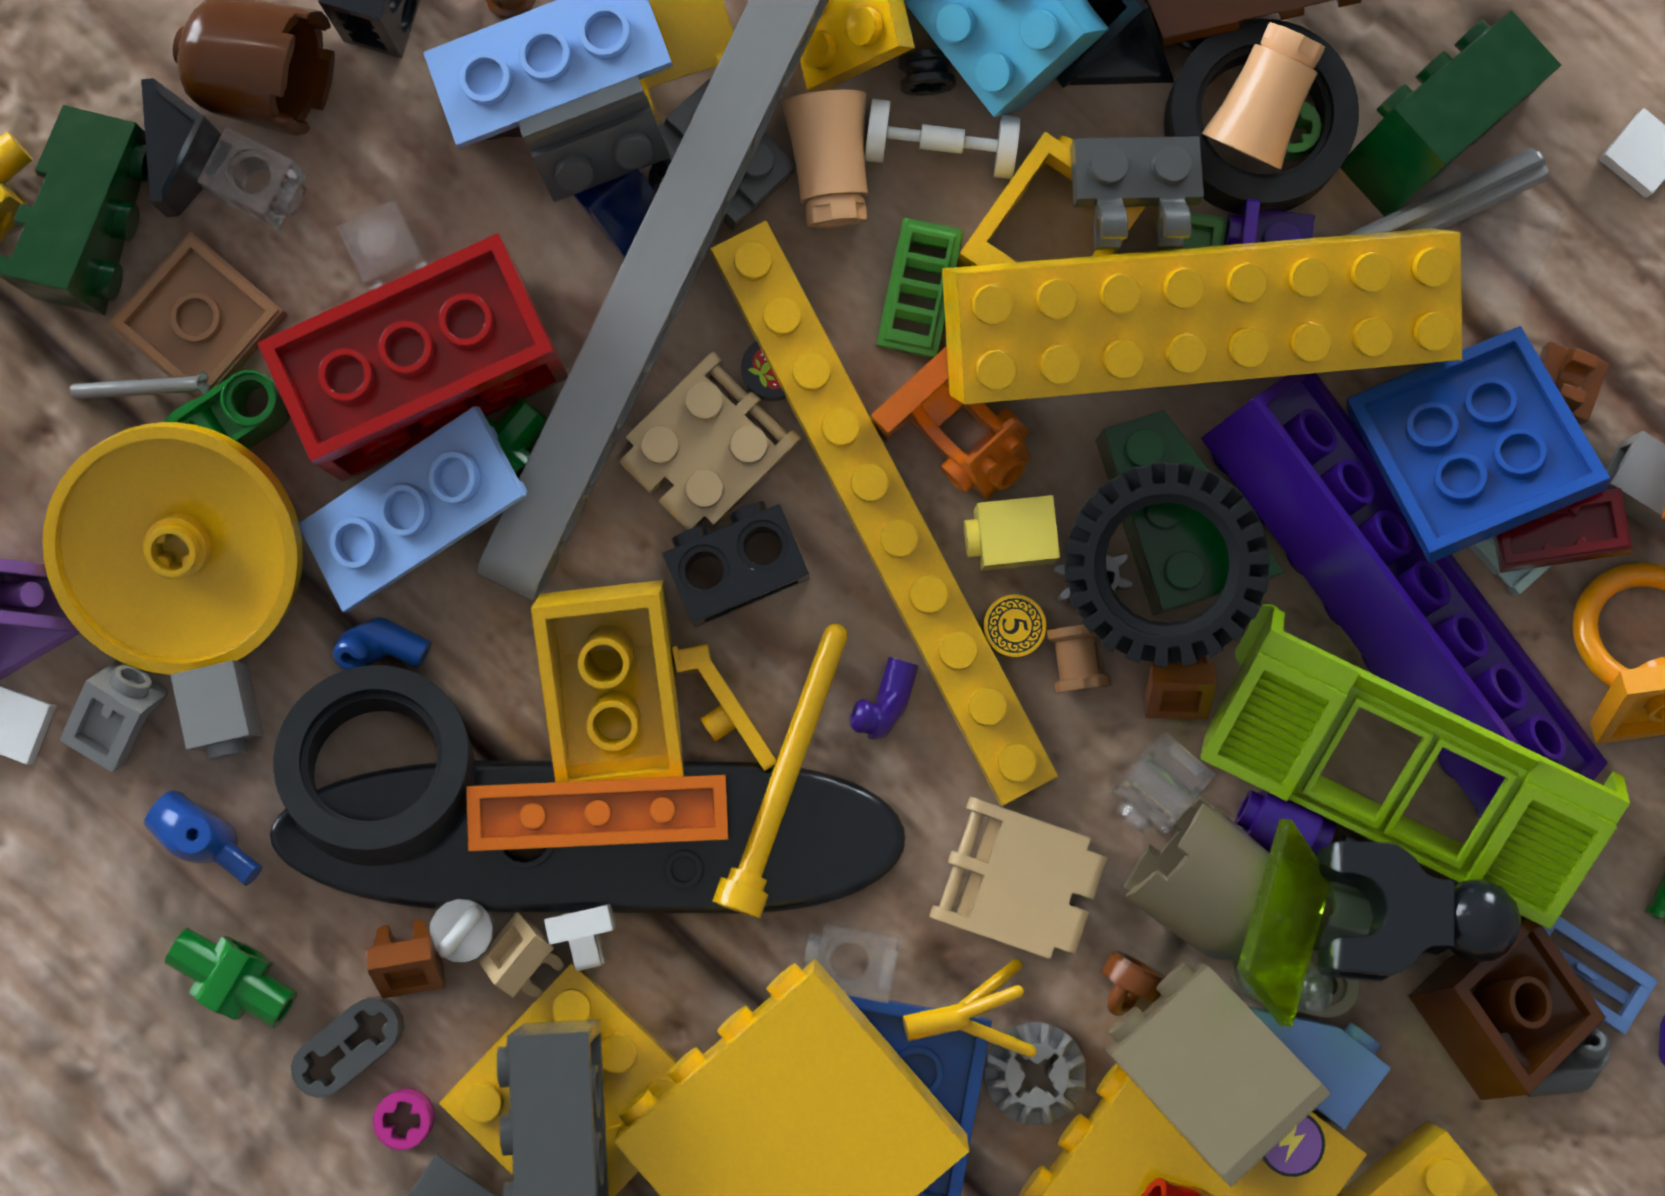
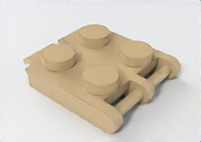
M714 351L706 356L625 437L633 447L619 461L620 465L650 495L666 480L672 485L658 502L686 530L698 527L705 519L716 527L802 440L794 430L787 433L759 405L762 401L760 396L753 391L748 394L720 367L723 360ZM710 375L739 402L736 406L708 379ZM749 414L779 441L776 445L765 436L760 428L756 427L747 418Z
M969 797L966 809L972 811L958 852L951 850L947 863L953 864L940 905L932 906L929 917L1051 959L1054 947L1076 954L1089 911L1069 905L1072 893L1094 900L1108 857L1088 851L1087 848L1091 838L974 797ZM983 815L989 816L981 835L975 858L969 857ZM965 869L970 870L965 888L961 894L957 912L951 911Z

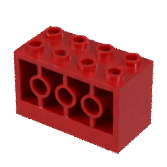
M499 233L257 342L310 461L342 482L402 455L474 406L480 407L484 416H488L514 404L519 397L525 399L566 380L568 377L521 272Z

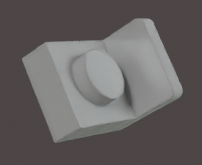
M114 661L86 680L59 741L114 773L126 763L147 715L164 703L168 691L152 681L145 671L120 661Z

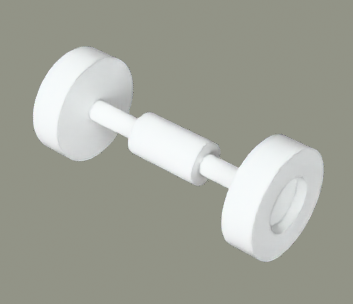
M872 99L865 161L883 163L887 138L919 142V149L962 154L963 148L996 152L993 177L1012 179L1017 156L1021 117L1001 115L998 139L965 136V129L922 124V130L888 126L891 101Z

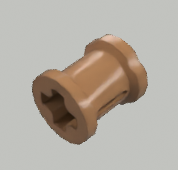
M1084 624L1047 630L1048 641L1055 643L1060 679L1054 684L1055 693L1111 686L1110 676L1103 674L1099 639L1094 631L1090 633Z

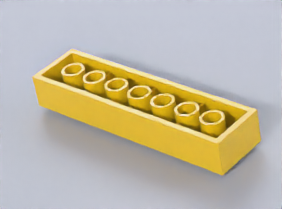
M1428 228L942 268L949 394L964 405L1462 360L1461 232Z

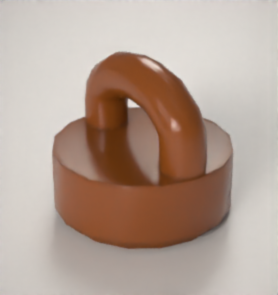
M1121 951L1111 952L1101 971L1104 976L1115 983L1108 998V1010L1115 1016H1122L1132 1009L1139 997L1154 1003L1161 996L1156 987L1165 976Z

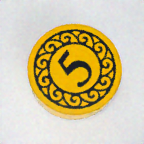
M1018 594L1007 595L996 600L988 608L983 618L982 631L994 652L1007 658H1020L1032 653L1042 643L1046 634V618L1041 607L1029 597Z

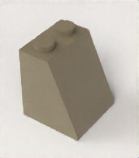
M1198 961L1190 968L1184 962L1173 969L1158 984L1156 989L1161 996L1143 1013L1138 1007H1134L1110 1028L1108 1034L1114 1040L1104 1050L1201 1158L1232 1187L1331 1093L1210 966Z

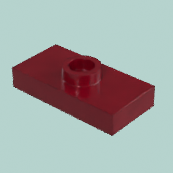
M1621 488L1602 491L1494 536L1500 573L1627 555L1633 550Z

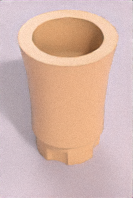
M1269 22L1260 42L1261 45L1254 44L1241 73L1226 99L1201 134L1281 170L1292 131L1304 100L1318 73L1313 69L1320 60L1325 46L1296 31Z
M848 89L817 91L796 95L780 103L791 139L798 175L800 202L806 204L805 216L807 227H816L817 229L837 228L860 224L867 220L864 199L868 196L864 131L866 92Z

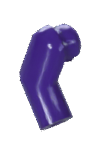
M888 657L876 701L872 703L862 699L855 703L850 717L852 729L857 733L868 734V738L872 740L885 738L906 710L919 666Z

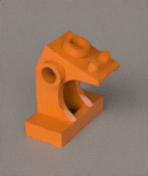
M947 346L871 414V421L878 434L886 442L910 422L945 459L940 469L949 481L963 494H966L973 488L986 501L996 491L1005 490L1012 486L1022 476L1026 464L1032 459L1024 442V439L1029 436V432L1009 409L1004 407L995 414L985 403L964 405L950 396ZM961 407L987 432L966 453L959 449L939 428Z

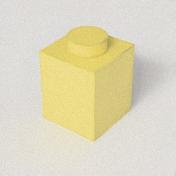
M1053 495L980 502L976 504L973 510L974 519L964 520L968 558L979 557L980 572L1055 564L1060 559Z

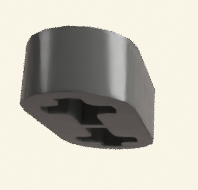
M380 996L367 997L350 1006L301 1046L294 1055L291 1073L297 1088L304 1094L315 1098L328 1097L344 1088L393 1048L400 1040L404 1029V1021L399 1007L390 999H382ZM363 1010L370 1016L380 1012L385 1015L388 1022L381 1028L383 1035L386 1037L383 1042L373 1036L356 1047L350 1039L365 1024L360 1016ZM340 1047L346 1056L331 1069L336 1079L332 1083L324 1076L315 1081L308 1072L315 1065L310 1055L314 1051L318 1056L323 1057Z

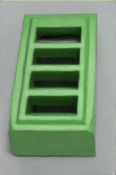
M911 218L902 219L876 347L931 359L938 354L945 321L942 268H954L957 266L963 230ZM910 244L946 250V257L942 259L909 252ZM905 268L941 275L940 285L905 278ZM902 293L935 300V308L930 310L898 303L899 295ZM900 318L931 325L929 336L894 329V319Z

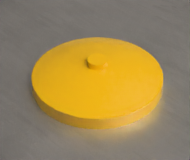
M179 422L144 424L118 432L93 446L70 466L59 481L49 502L43 526L42 545L46 574L57 602L67 618L90 643L105 654L124 664L152 673L171 675L231 660L238 661L256 649L283 620L293 603L302 574L303 541L300 524L289 495L279 479L256 454L241 443L212 429Z

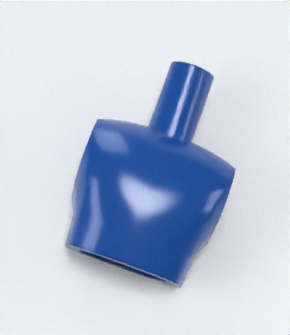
M173 790L162 795L145 817L144 825L166 850L179 859L198 864L216 862L244 886L251 884L262 870V866L237 846L238 838L236 831L229 823L195 804L179 791Z

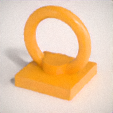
M1633 562L1612 567L1598 575L1585 587L1575 605L1572 627L1577 650L1589 670L1610 687L1590 720L1596 744L1665 735V657L1648 661L1636 669H1628L1608 652L1600 637L1598 625L1602 608L1616 593L1634 587H1651L1665 591V565Z

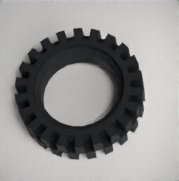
M1166 461L1153 462L1141 467L1136 466L1106 482L1088 500L1077 516L1065 551L1067 556L1064 569L1065 580L1068 582L1071 592L1069 597L1074 609L1077 608L1080 612L1084 626L1090 633L1094 631L1102 639L1101 644L1112 652L1114 649H1117L1126 654V659L1137 663H1140V660L1154 662V666L1168 667L1169 663L1182 662L1183 666L1197 663L1198 658L1206 655L1213 657L1224 651L1223 647L1232 640L1236 642L1246 632L1245 627L1251 619L1256 618L1269 583V548L1265 532L1254 508L1233 484H1229L1220 475L1183 462L1166 463ZM1162 503L1185 505L1201 512L1215 524L1224 538L1229 553L1228 575L1224 588L1215 602L1194 617L1171 623L1150 621L1133 613L1121 603L1111 588L1106 572V553L1110 538L1117 527L1132 513L1146 506Z

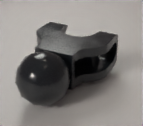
M1341 841L1327 845L1319 850V870L1321 876L1330 882L1358 888L1369 900L1373 914L1370 931L1366 936L1337 938L1328 942L1324 947L1319 948L1317 951V970L1323 976L1381 982L1411 966L1421 954L1438 955L1449 949L1455 955L1474 962L1493 961L1508 953L1517 940L1521 925L1516 901L1502 886L1482 879L1462 881L1454 886V880L1433 878L1424 872L1418 861L1409 852L1392 843Z

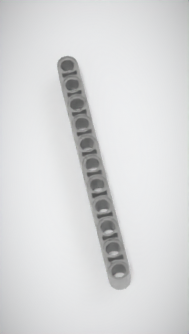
M828 0L748 1L518 479L524 483L528 491L526 493L527 497L502 513L480 559L477 569L478 575L533 602L545 589Z

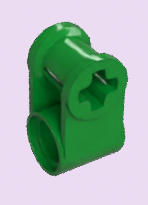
M242 370L232 374L228 379L201 397L180 406L164 422L193 424L212 429L250 449L275 431L280 430L288 422L290 415L274 379L255 370ZM265 387L268 393L266 409L260 415L249 417L246 412L248 395L257 388Z

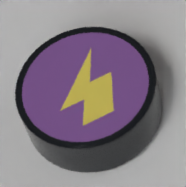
M1308 1115L1262 1158L1263 1162L1273 1171L1288 1177L1302 1176L1311 1172L1320 1163L1325 1150V1138L1320 1125Z

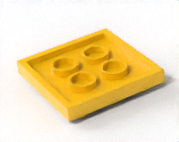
M572 962L449 1091L439 1104L513 1175V1155L503 1156L500 1145L501 1115L509 1114L510 1090L509 1087L500 1088L498 1084V1047H506L507 1036L524 1023L601 1019L609 1196H616L638 1172L635 1166L614 1143L619 1127L623 1123L618 1115L630 1101L644 1090L648 1089L655 1096L669 1084L672 1078L667 1073L678 1061L584 970L576 971L574 962Z

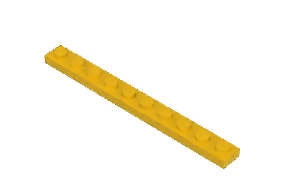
M767 221L712 247L710 254L784 392L791 409L999 805L1003 806L1058 777Z

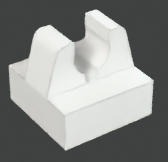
M611 904L573 913L554 915L544 919L549 945L569 941L576 971L602 966L605 963L600 933L613 931L618 927Z

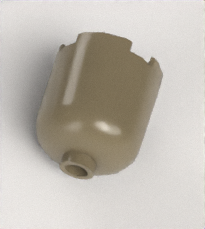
M1199 796L1185 805L1169 821L1168 824L1175 828L1177 832L1168 840L1161 851H1158L1150 844L1143 852L1124 884V889L1128 892L1126 897L1187 944L1212 959L1229 960L1246 953L1255 945L1263 950L1277 938L1286 923V920L1280 915L1286 903L1288 880L1285 870L1275 857L1215 805H1211Z

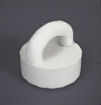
M456 899L446 902L435 912L430 922L429 933L440 957L452 962H468L477 959L487 950L494 938L495 923L491 912L485 910L482 905L472 900Z

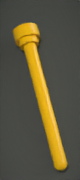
M830 624L822 634L738 868L731 867L727 878H720L712 900L715 904L750 917L761 918L769 894L763 892L767 880L762 878L848 639L846 629L840 624Z

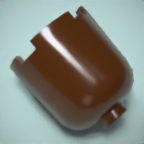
M205 0L193 10L185 26L177 31L173 42V58L178 64V72L184 91L200 108L216 115L295 136L309 132L310 126L305 120L311 108L323 111L326 105L333 79L335 51L323 49L322 30L330 29L331 24L322 11L263 0Z

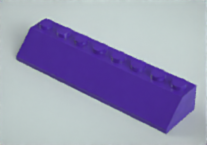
M1316 373L1285 376L1252 398L1201 437L1211 451L1216 466L1222 472L1229 475L1249 504L1254 508L1260 522L1267 526L1286 552L1287 559L1292 568L1305 577L1322 600L1325 611L1330 619L1342 627L1360 651L1365 666L1372 674L1593 781L1608 764L1606 759L1454 556L1451 554L1434 562H1428L1356 426ZM1443 747L1437 756L1441 768L1448 776L1456 780L1475 806L1476 813L1480 819L1505 777Z

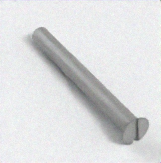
M200 371L198 376L72 384L70 393L73 399L197 391L204 395L209 391L210 385H207V380H209L207 373Z

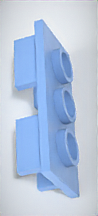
M556 0L423 52L455 144L459 149L519 127L518 121L636 75H638L639 79H643L673 66L649 0Z
M472 407L299 523L301 533L342 612H349L527 497L526 493L528 491L524 483L518 480L497 440L499 436L494 427L489 425L480 407Z

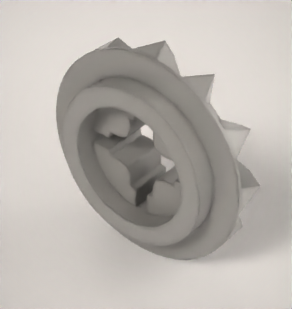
M1042 1022L1022 1023L1005 1031V1034L1036 1047L1037 1053L1034 1057L1020 1054L1025 1060L1030 1059L1033 1063L1038 1064L1044 1059L1048 1060L1054 1053L1057 1054L1050 1062L1052 1065L1047 1071V1075L1052 1081L1051 1085L1056 1091L1051 1094L1047 1089L1043 1090L1041 1087L1033 1085L1028 1090L1024 1089L1017 1095L1016 1092L1022 1087L1020 1084L1026 1076L1020 1068L1021 1063L1015 1058L1018 1053L993 1044L986 1059L984 1074L988 1093L997 1108L1011 1119L1023 1125H1051L1064 1115L1073 1112L1076 1103L1086 1089V1061L1076 1042L1060 1028Z

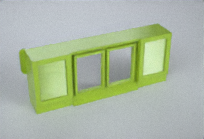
M1273 604L1261 605L1256 618L1251 619L1245 630L1246 632L1235 649V658L1242 666L1205 731L1200 759L1285 801L1289 799L1375 842L1397 844L1409 852L1418 863L1459 883L1467 880L1482 879L1502 886L1516 901L1521 916L1551 930L1617 828L1618 821L1630 804L1625 777L1612 771L1605 784L1601 785L1283 631L1285 612L1279 610ZM1359 707L1422 737L1383 804L1320 775ZM1443 747L1505 777L1465 844L1402 815Z

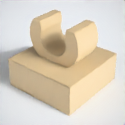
M516 912L490 943L487 950L477 959L493 984L512 998L515 997L520 989L531 997H539L542 994V989L531 978L542 963L551 965L557 971L564 967L562 960L553 950V945H549L548 939L539 927L520 912Z

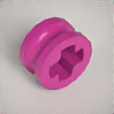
M412 1088L398 1089L383 1098L376 1107L373 1116V1128L378 1139L387 1147L396 1150L410 1149L420 1144L432 1131L435 1122V1111L430 1099L421 1091ZM402 1102L412 1105L410 1114L420 1115V1124L411 1127L406 1136L397 1134L398 1124H389L388 1113L397 1111L401 1107Z

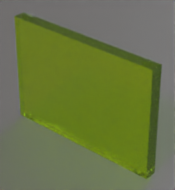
M1279 819L1237 967L1238 971L1278 1024L1285 1027H1292L1331 884L1330 881L1321 876L1318 858L1292 819Z

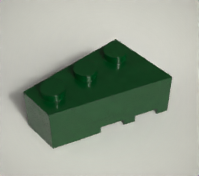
M1512 10L1491 27L1484 19L1479 21L1455 43L1454 46L1460 53L1453 59L1445 51L1439 54L1415 77L1422 84L1416 90L1412 91L1406 84H1403L1376 109L1383 119L1348 154L1340 169L1384 217L1398 211L1425 184L1435 179L1452 161L1482 138L1562 66Z
M63 105L35 168L37 176L44 177L42 186L33 207L20 204L13 219L15 226L22 227L23 230L12 256L0 255V278L32 298L105 316L109 300L114 301L117 298L122 286L123 268L119 262L125 241L133 239L139 223V207L135 204L141 182L148 181L145 131L136 122Z

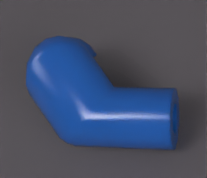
M377 617L342 633L334 647L333 657L337 665L343 670L367 666L389 655L418 669L426 659L432 641L386 618Z

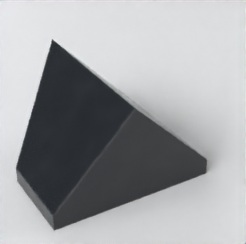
M1087 0L1109 30L1056 78L1063 88L1069 85L1174 83L1150 8L1144 0Z
M154 78L141 79L150 203L166 217L180 216L236 150L204 115Z

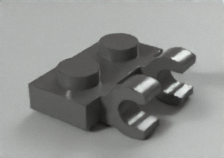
M1200 136L1074 138L1070 147L1074 207H1093L1095 250L1121 249V239H1127L1128 220L1125 207L1155 206L1156 243L1158 249L1183 248L1184 238H1190L1191 215L1188 206L1199 205L1204 198Z

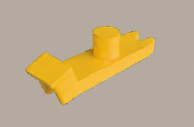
M708 643L679 649L678 646L672 647L677 673L683 674L699 671L721 704L700 718L714 741H718L731 731L737 729L763 770L766 771L774 766L777 760L713 664Z

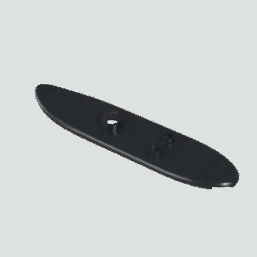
M475 761L474 786L555 782L552 761ZM683 761L684 777L726 775L728 840L544 848L542 853L534 859L521 860L509 854L507 850L468 851L467 808L456 826L437 845L412 859L390 865H357L338 860L326 854L305 837L287 809L279 814L272 824L270 840L277 855L288 866L302 875L341 892L396 905L438 910L446 902L456 899H467L482 905L488 912L573 913L611 904L613 913L742 914L715 904L712 900L720 878H727L731 867L738 868L775 765L764 771L759 762ZM437 762L363 773L317 789V794L328 808L344 817L359 821L387 819L407 810L422 797L432 781ZM801 768L762 878L767 880L763 892L769 894L762 913L794 910L828 903L857 893L880 880L895 866L904 851L905 830L899 816L879 796L854 782L820 771Z

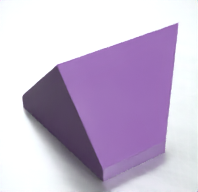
M0 558L1 680L80 634L59 606L51 589L45 564Z

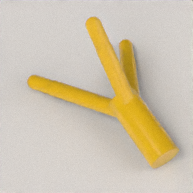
M1013 959L958 1004L903 1015L907 1040L912 1041L960 1030L1024 1056L1034 1057L1037 1053L1034 1045L969 1019L1023 996L1024 989L1020 985H1015L992 994L1022 969V961Z

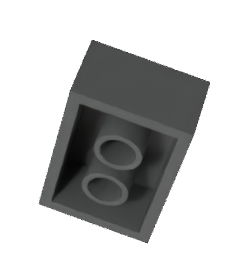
M601 1019L524 1023L507 1036L506 1047H498L497 1051L498 1084L500 1088L509 1087L510 1090L509 1114L501 1115L500 1119L501 1152L503 1156L513 1155L512 1182L504 1183L503 1196H609Z

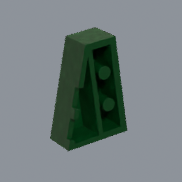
M1165 410L1105 428L1095 439L1108 481L1126 470L1136 466L1149 465L1153 462H1183L1193 464L1195 467L1208 471L1206 465ZM1162 503L1146 506L1132 513L1122 522L1152 616L1210 599L1220 594L1224 588L1229 571V553L1224 538L1215 524L1201 512L1185 505ZM1269 552L1270 580L1285 572Z

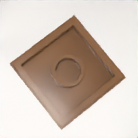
M189 231L110 320L108 325L168 377L198 376L200 371H205L209 377L207 385H210V391L228 379L232 374L237 373L259 348L257 342L268 338L288 314ZM199 391L187 392L194 399L202 396Z

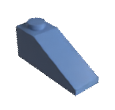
M1248 1006L1331 1093L1316 1110L1345 1130L1391 1069L1375 1056L1382 1046L1351 1022L1343 1031L1341 1028L1326 1021Z

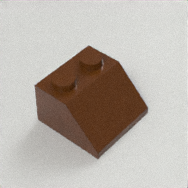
M1520 916L1521 925L1517 940L1508 953L1496 960L1474 962L1453 955L1446 959L1408 995L1480 1100L1529 1095L1606 1018L1544 927L1523 916Z

